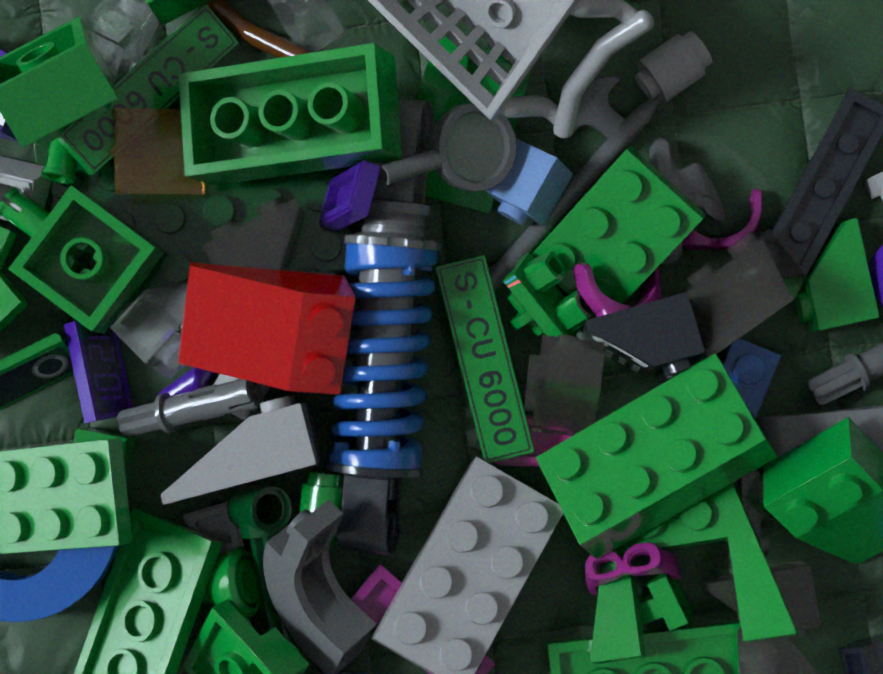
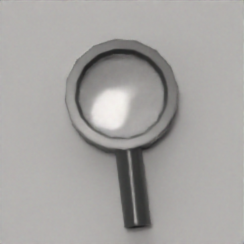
M473 103L458 104L444 112L434 125L429 151L381 165L379 171L380 178L388 186L436 170L437 174L452 187L464 191L489 190L501 183L512 169L516 156V136L510 121L506 117L498 115L494 121H491Z

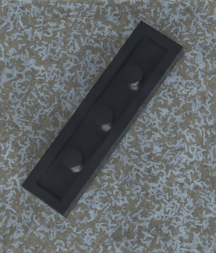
M851 87L849 88L755 260L754 267L796 289L801 287L883 135V104Z

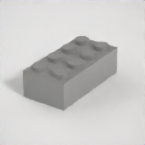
M476 457L467 467L371 639L431 674H475L563 514L559 504Z

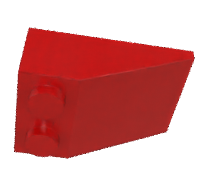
M190 262L178 362L179 364L287 391L340 395L355 295L345 276Z

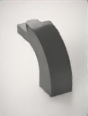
M329 500L312 513L308 509L303 510L287 527L266 542L263 555V570L272 603L292 638L325 674H338L364 651L377 624L346 595L332 571L329 560V546L344 513Z

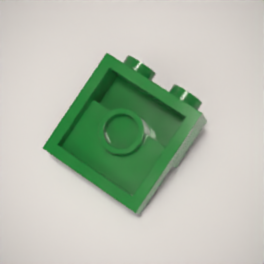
M226 599L211 609L182 667L188 674H304L309 663L276 627L260 636L253 628L251 622L244 615L240 614Z

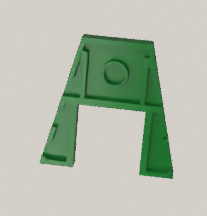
M735 482L612 551L623 557L631 546L640 543H652L658 548L671 550L728 540L743 641L750 643L799 636L797 625L793 622L784 601V595L775 574L771 571L760 545L759 537L749 520ZM609 561L601 565L600 574L614 571L616 563ZM623 575L617 580L599 586L591 663L602 664L646 657L635 575Z

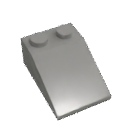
M285 396L260 403L261 414L248 417L161 494L163 505L316 465L323 461L309 403L296 404L294 396Z

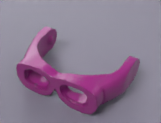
M761 189L751 190L750 218L743 230L732 236L717 240L705 237L692 230L681 242L682 249L733 251L752 249V238L761 218Z
M587 263L577 264L574 267L573 276L578 291L586 305L596 314V317L661 299L659 266L643 282L642 293L634 306L620 304L604 295L596 285L592 269Z
M652 543L635 544L625 552L623 557L612 551L599 559L590 555L585 565L586 583L592 595H598L600 585L617 580L623 575L639 576L665 573L670 575L673 580L681 578L680 564L676 555L658 548ZM648 555L651 558L648 565H631L633 558L636 556ZM609 561L616 563L614 571L600 574L601 565Z

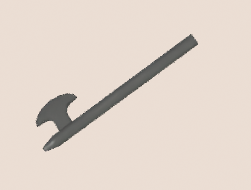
M611 75L599 77L592 81L582 95L573 134L581 127L590 126L598 130L607 140L569 181L545 226L533 221L489 270L494 294L505 284L503 280L516 267V261L528 252L531 254L650 122L660 103L658 96L653 100L648 99L636 107L624 119L611 108L608 102L611 91L621 81V78Z

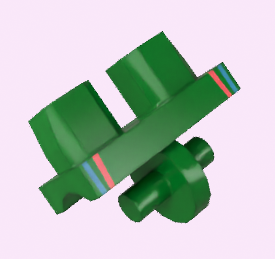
M551 251L536 258H533L528 252L516 261V267L503 280L511 290L506 298L516 309L510 315L507 322L514 330L528 324L537 336L544 332L555 347L561 351L571 345L579 329L585 324L586 320L591 318L593 312L586 305L578 290L564 297L556 287V284L563 280L567 272L565 265L554 252Z

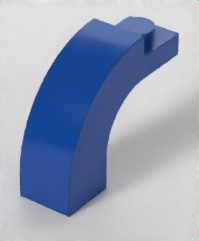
M119 545L59 550L55 558L45 569L32 575H17L0 570V621L25 622L38 620L61 612L90 594L108 575Z

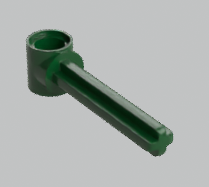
M241 485L231 493L227 502V513L230 521L240 529L241 538L250 540L265 631L268 632L276 627L288 642L292 643L299 650L298 644L284 626L272 603L263 570V555L266 542L282 531L291 517L292 505L290 498L279 487ZM261 499L262 512L258 518L256 515V505L258 500Z

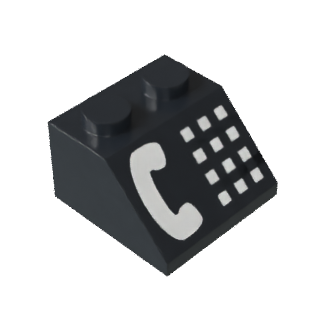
M687 292L586 320L581 332L583 343L645 378L658 374L660 382H666L685 370L690 369L705 353Z

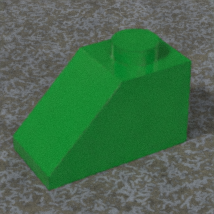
M857 218L844 221L834 227L799 288L800 293L795 294V307L798 318L802 324L807 323L809 332L880 318Z

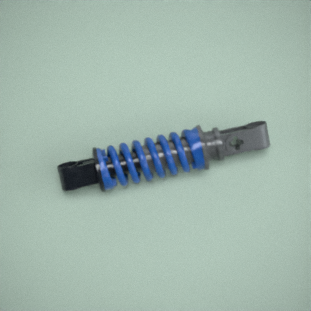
M398 99L403 158L429 151L434 127V113L431 102L429 100ZM394 161L380 162V163H373V164H376V165L381 166V165L388 164V163H391V162H394ZM428 173L388 186L382 182L379 174L368 216L363 218L362 232L345 236L346 254L344 268L350 275L359 277V283L349 284L355 295L357 309L353 311L350 328L351 331H355L354 339H349L346 357L352 358V366L344 367L342 383L358 386L357 394H340L335 396L333 405L338 410L354 412L356 415L355 421H338L331 426V433L335 437L353 439V450H348L349 443L334 442V450L330 452L329 459L326 460V469L344 474L341 510L344 514L337 529V540L341 550L392 556L396 551L400 536L399 509L402 479L421 477L423 467L420 466L422 447L418 441L405 436V434L420 431L424 426V418L418 412L404 407L423 403L426 399V391L422 386L404 380L423 377L429 369V365L424 359L414 356V351L424 350L431 344V337L426 332L416 329L417 324L426 323L433 317L432 308L420 303L419 296L433 293L435 282L428 277L421 276V270L432 271V266L438 260V251H441V243L426 238V232H424L426 228L425 220L431 217L432 208L425 204Z

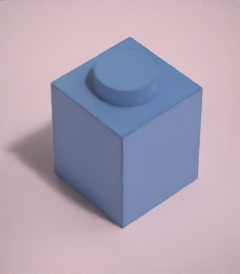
M516 139V156L512 169L501 183L486 190V192L500 203L497 211L508 219L520 225H524L526 220L530 219L545 226L571 180L573 173L557 157Z

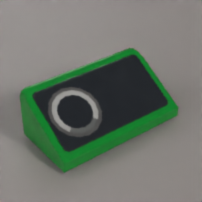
M54 333L0 360V410L74 374L66 334Z

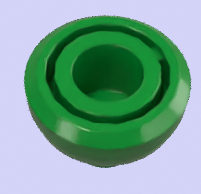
M237 547L218 556L202 603L216 606L227 599L240 614L246 618H251L257 613L261 605L253 557L245 548Z

